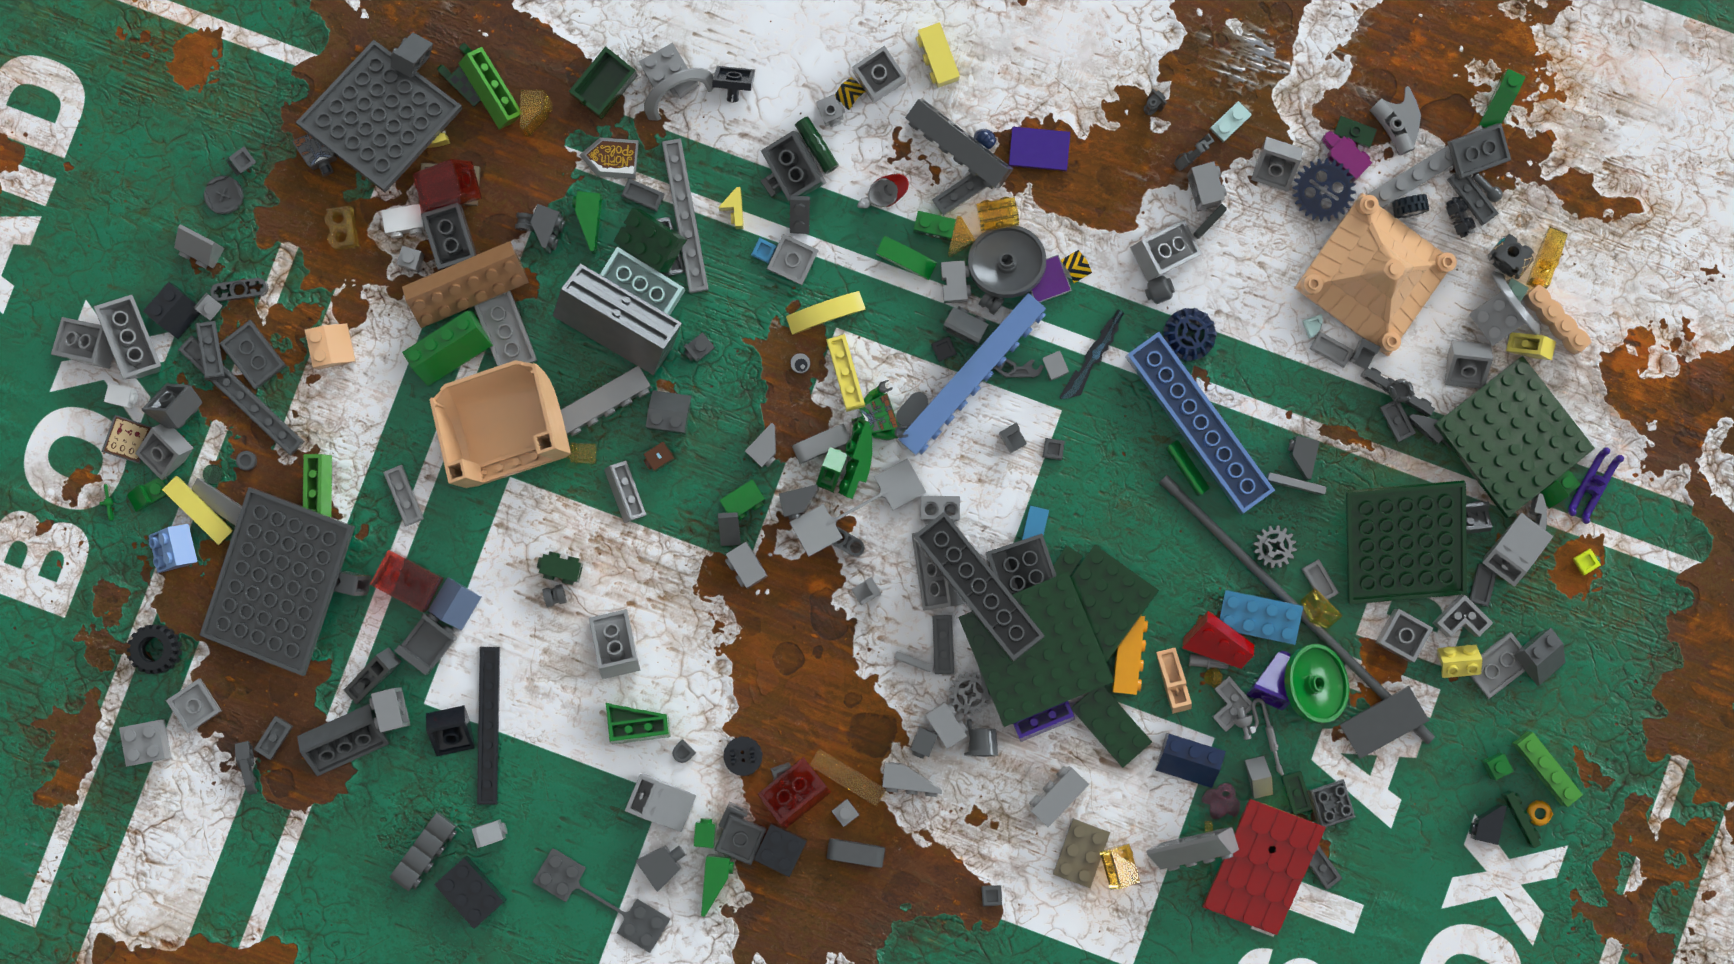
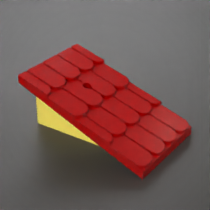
M1249 798L1234 833L1239 850L1233 853V857L1222 860L1202 907L1278 935L1326 827Z

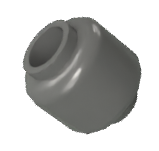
M1159 276L1148 281V289H1145L1148 300L1152 299L1155 304L1170 300L1175 292L1171 279L1165 276Z

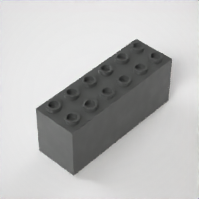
M582 264L577 267L561 288L553 313V317L652 375L655 374L672 350L682 324L680 321Z

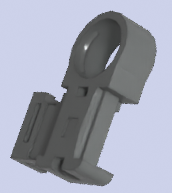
M1207 134L1196 143L1194 151L1191 150L1178 155L1173 164L1179 171L1183 170L1210 148L1209 145L1214 142L1210 134Z

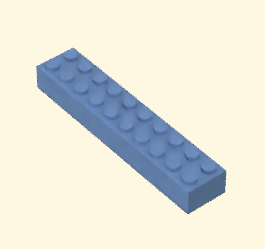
M1160 332L1125 356L1239 514L1245 513L1275 491Z

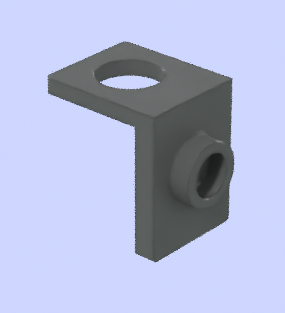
M729 801L720 820L719 827L724 828L730 813L741 818L747 817V809Z

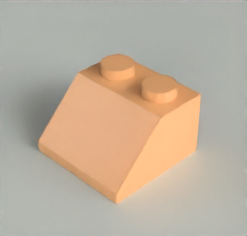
M347 323L305 329L313 368L321 370L356 362Z

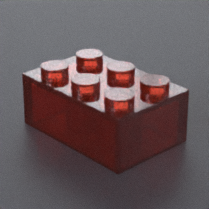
M388 550L370 585L420 612H426L444 577L393 550Z

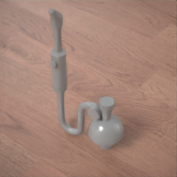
M1256 698L1252 702L1254 726H1250L1253 719L1252 714L1246 715L1244 706L1236 708L1238 717L1233 718V721L1238 727L1243 728V738L1247 740L1252 738L1249 733H1255L1259 725L1255 705L1257 702L1261 703L1267 725L1265 729L1270 750L1273 752L1276 762V771L1281 776H1284L1277 754L1278 744L1273 726L1270 725L1265 702L1260 698Z

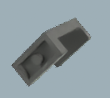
M432 613L429 615L423 614L421 616L422 619L405 641L395 649L397 654L424 675L430 674L457 639L454 635L455 631L448 625L443 627L438 623L440 619Z

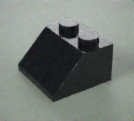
M170 282L164 286L143 310L153 321L177 339L184 334L201 314L194 309L197 303Z
M465 705L426 713V731L436 756L475 749L470 719Z

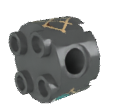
M1508 234L1498 241L1487 257L1489 261L1492 259L1495 261L1493 265L1499 271L1511 278L1513 275H1516L1515 279H1519L1534 261L1532 256L1534 251L1527 245L1522 246L1517 242L1516 237Z

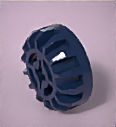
M1183 308L1173 313L1166 321L1163 328V338L1179 360L1195 361L1203 358L1210 352L1215 344L1217 332L1214 321L1209 318L1206 312H1202L1198 308ZM1189 320H1196L1202 326L1198 328L1196 325L1190 324ZM1179 326H1181L1182 331L1180 332V337H1178ZM1204 329V338L1200 343L1198 340L1200 330ZM1188 330L1189 332H1194L1192 338L1190 336H1186ZM1180 340H1182L1186 344H1190V346L1184 345Z

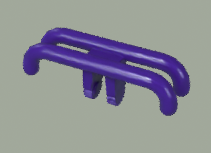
M1604 447L1597 454L1568 507V514L1575 516L1577 513L1576 509L1585 492L1592 495L1581 517V521L1584 524L1590 523V516L1616 468L1624 461V456L1618 455L1612 460L1603 477L1595 475L1603 459L1610 453L1608 447Z

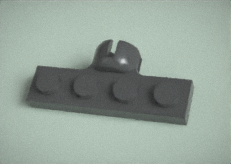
M1373 367L1371 369L1366 368L1360 376L1387 392L1394 401L1403 402L1426 417L1432 415L1435 410L1431 406L1432 403L1430 401L1414 396V387L1406 379H1398L1396 381L1389 377L1386 379L1381 376L1379 370Z

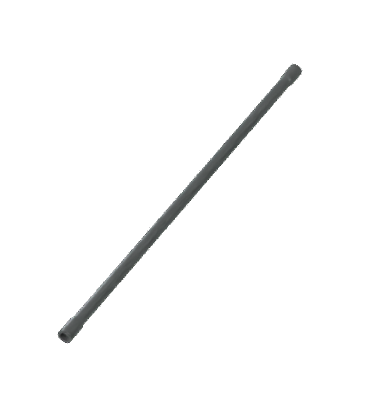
M1168 475L1159 482L1275 596L1283 602L1299 605L1203 512ZM1303 609L1301 621L1317 637L1333 650L1382 700L1391 696L1372 675ZM1424 725L1413 729L1414 733L1426 744H1429L1435 738Z

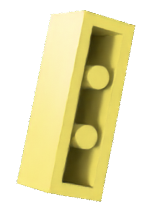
M940 22L919 29L916 41L919 48L922 47L925 54L922 57L925 65L930 66L931 72L929 76L932 84L936 83L937 88L959 81L960 75Z

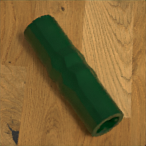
M807 116L799 120L795 127L824 173L828 174L835 170L839 164L810 118Z

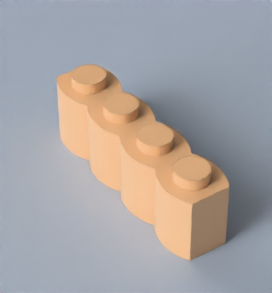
M1537 285L1523 297L1525 305L1536 312L1538 319L1543 324L1549 326L1550 332L1557 339L1562 340V344L1567 351L1575 355L1582 352L1592 343L1589 335L1578 328L1576 321L1571 316L1565 314L1563 307L1551 298L1546 288Z

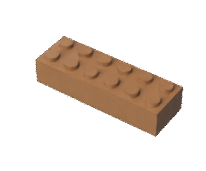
M511 241L407 284L402 289L409 308L419 326L423 328L527 284L529 281L525 269Z

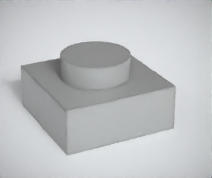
M205 293L194 306V309L211 321L223 305Z
M848 799L832 810L843 827L859 815Z

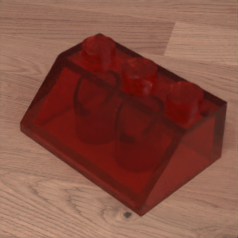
M803 757L757 795L778 823L787 829L828 796L831 790Z

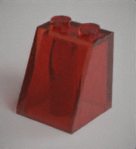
M449 159L413 174L414 185L419 195V204L423 211L429 212L457 202L462 205L482 199L472 161Z

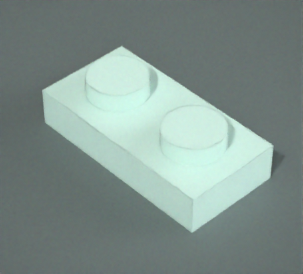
M1238 101L1210 130L1224 142L1252 114Z

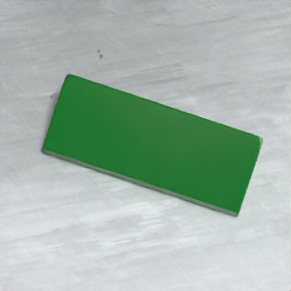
M1176 440L1167 446L1166 450L1196 495L1200 496L1209 490L1208 484L1180 442Z

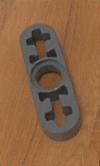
M261 278L217 283L212 286L210 294L215 300L225 302L264 296L268 292L269 286ZM258 282L263 285V288H260V292L256 289L249 290V286L256 287ZM240 284L243 285L245 288L244 293L236 295L235 287ZM228 286H230V293L232 296H230L229 293H223L221 295L222 297L216 294V292L219 291V288H221L224 291L229 290Z

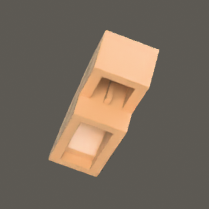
M1176 648L1156 652L1172 714L1191 709L1192 702Z

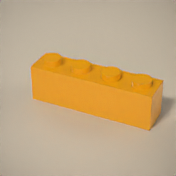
M1145 616L1139 618L1116 650L1112 692L1137 695V691H1141L1142 680L1138 678L1139 671H1143L1144 660L1140 659L1141 652H1145L1146 640H1143V632L1147 633L1148 621H1145Z

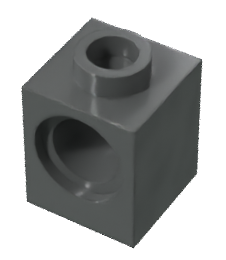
M242 147L225 160L237 176L256 163L245 147Z

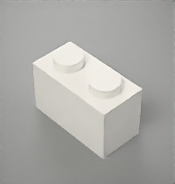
M421 204L381 210L385 234L391 236V238L403 237L405 233L417 235L421 234L422 230H426L421 216L424 213Z

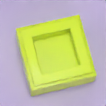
M1587 549L1573 558L1582 575H1586L1601 566L1591 549Z

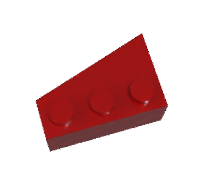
M1209 611L1183 637V649L1240 669L1254 656V644Z

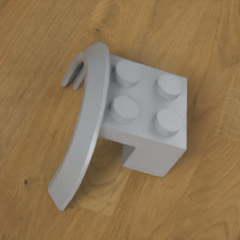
M673 43L639 61L649 82L654 87L644 103V111L649 120L658 121L661 119L658 113V104L664 94L678 84L687 81H699L705 85L708 92H711L714 88L712 87V73L704 68L688 69Z
M1492 272V277L1501 292L1469 314L1488 341L1494 346L1525 323L1536 335H1540V321L1537 322L1523 307L1507 284L1506 276L1499 272Z

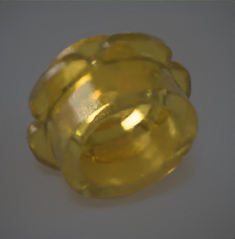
M1218 668L1206 671L1204 675L1206 684L1217 687L1222 682V674Z

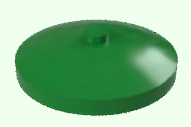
M1320 644L1300 647L1291 655L1285 670V689L1293 709L1300 717L1311 723H1327L1338 718L1344 711L1349 698L1348 675L1341 659L1333 650Z

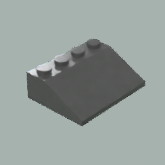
M1043 534L985 553L991 570L1011 595L1056 577Z

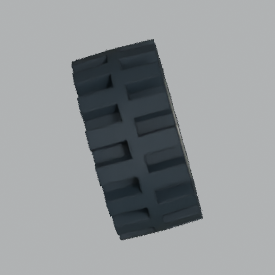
M1425 194L1407 196L1392 201L1395 218L1416 216L1429 211V203Z

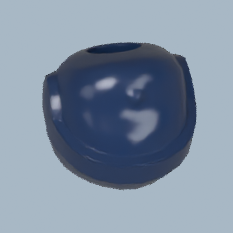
M988 129L977 130L974 134V139L987 149L992 148L996 143L993 132Z

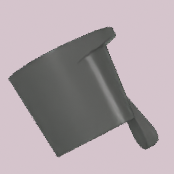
M968 719L969 750L964 753V756H998L996 729H972V719Z

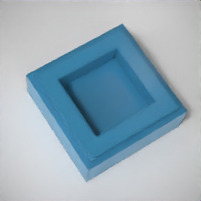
M759 237L751 256L769 264L777 246Z

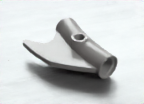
M1407 86L1404 90V101L1401 104H1394L1380 99L1369 110L1389 135L1398 155H1403L1415 149L1414 146L1421 119L1417 101L1410 87Z

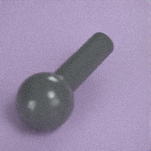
M1475 173L1472 176L1487 192V198L1490 201L1498 202L1501 200L1503 192L1499 187H1492L1479 173Z

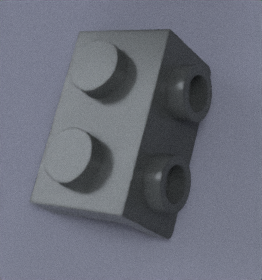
M1475 501L1466 504V534L1492 530L1488 511L1490 507L1489 501Z

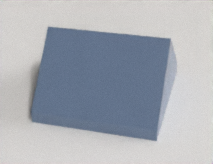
M448 577L428 611L441 621L459 630H463L482 596Z

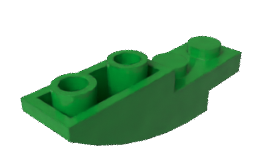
M859 417L853 425V433L846 444L845 453L851 459L846 465V473L839 484L838 492L850 499H853L859 481L866 483L872 461L870 423Z

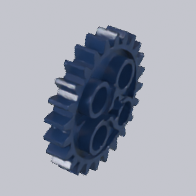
M1319 158L1317 165L1310 161L1311 167L1309 168L1304 165L1305 172L1298 171L1301 178L1294 179L1298 185L1292 187V189L1297 190V193L1292 196L1299 198L1295 204L1301 203L1302 206L1299 211L1307 210L1305 216H1308L1310 213L1313 214L1312 220L1319 216L1320 222H1322L1324 216H1326L1327 220L1331 221V215L1338 219V212L1344 215L1345 210L1343 208H1351L1348 201L1355 200L1350 196L1356 193L1355 190L1351 189L1356 183H1350L1354 175L1347 176L1350 169L1348 168L1343 171L1344 164L1336 166L1337 160L1330 164L1329 158H1326L1325 163H1322ZM1319 171L1327 173L1326 181L1321 182L1317 179ZM1310 179H1313L1322 187L1327 185V190L1339 197V200H1335L1328 193L1321 194V189L1310 183ZM1335 182L1343 184L1342 192L1337 193L1333 190ZM1308 187H1312L1316 191V195L1312 198L1308 197L1305 193ZM1322 199H1330L1332 202L1331 208H1323L1321 204Z

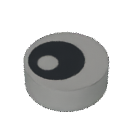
M796 354L791 359V367L796 373H805L810 368V360L805 354Z

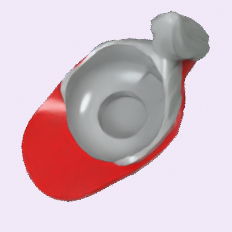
M890 174L877 179L871 185L868 197L862 198L857 207L866 209L871 204L878 207H889L895 204L907 192L909 187L908 179L901 174Z

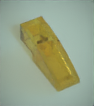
M1551 226L1548 228L1530 271L1527 285L1532 287L1541 285L1546 289L1549 287L1555 268L1559 264L1568 233Z

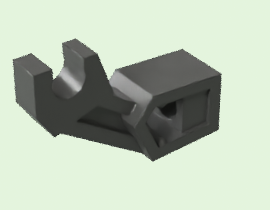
M1006 359L1000 367L996 365L993 370L1005 378H1035L1039 376L1044 366L1040 365L1037 370L1033 369L1032 364L1034 360L1031 359L1024 366L1016 367L1014 362ZM1005 363L1013 367V370L1008 374L1001 370Z
M249 741L235 744V757L237 765L242 772L246 791L249 795L257 794L254 784L257 782L251 768L254 765L253 746Z

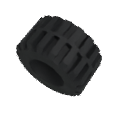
M164 625L140 627L137 629V633L131 635L133 639L128 641L130 648H127V652H130L131 655L128 656L129 661H133L132 666L138 667V671L146 672V674L168 672L169 669L175 667V663L180 661L178 656L182 655V650H179L182 642H178L180 637L178 634H174L175 631L173 629H168ZM152 638H158L164 648L161 658L157 661L151 660L146 653V646Z

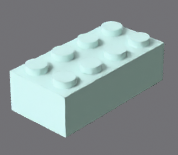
M619 247L615 249L600 273L604 278L669 316L685 292L684 287Z

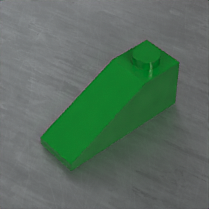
M1507 69L1501 75L1478 126L1486 128L1497 123L1502 124L1518 95L1525 76L1510 69Z
M577 191V196L573 197L572 207L575 208L591 253L596 254L602 195L600 193Z
M706 856L701 917L706 916L729 878V874H733L734 862H730L731 857Z

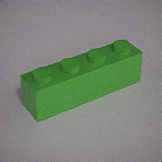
M480 47L467 53L458 64L498 129L514 123L523 113L484 49Z
M304 454L303 507L331 517L332 455Z
M1525 732L1512 743L1561 806L1569 807L1583 795L1533 732Z

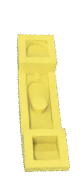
M857 291L807 307L786 316L791 333L794 335L811 329V327L866 309L860 292Z

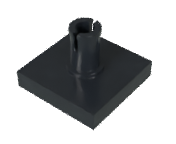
M717 66L712 87L727 89L726 100L731 102L733 95V102H738L739 90L751 91L755 78V69Z

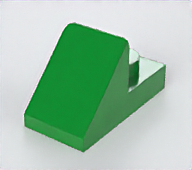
M1568 470L1542 490L1540 494H1543L1546 507L1550 509L1569 497V494L1581 484Z
M157 477L145 485H137L127 494L135 511L138 512L168 496L162 490L167 484L164 480Z

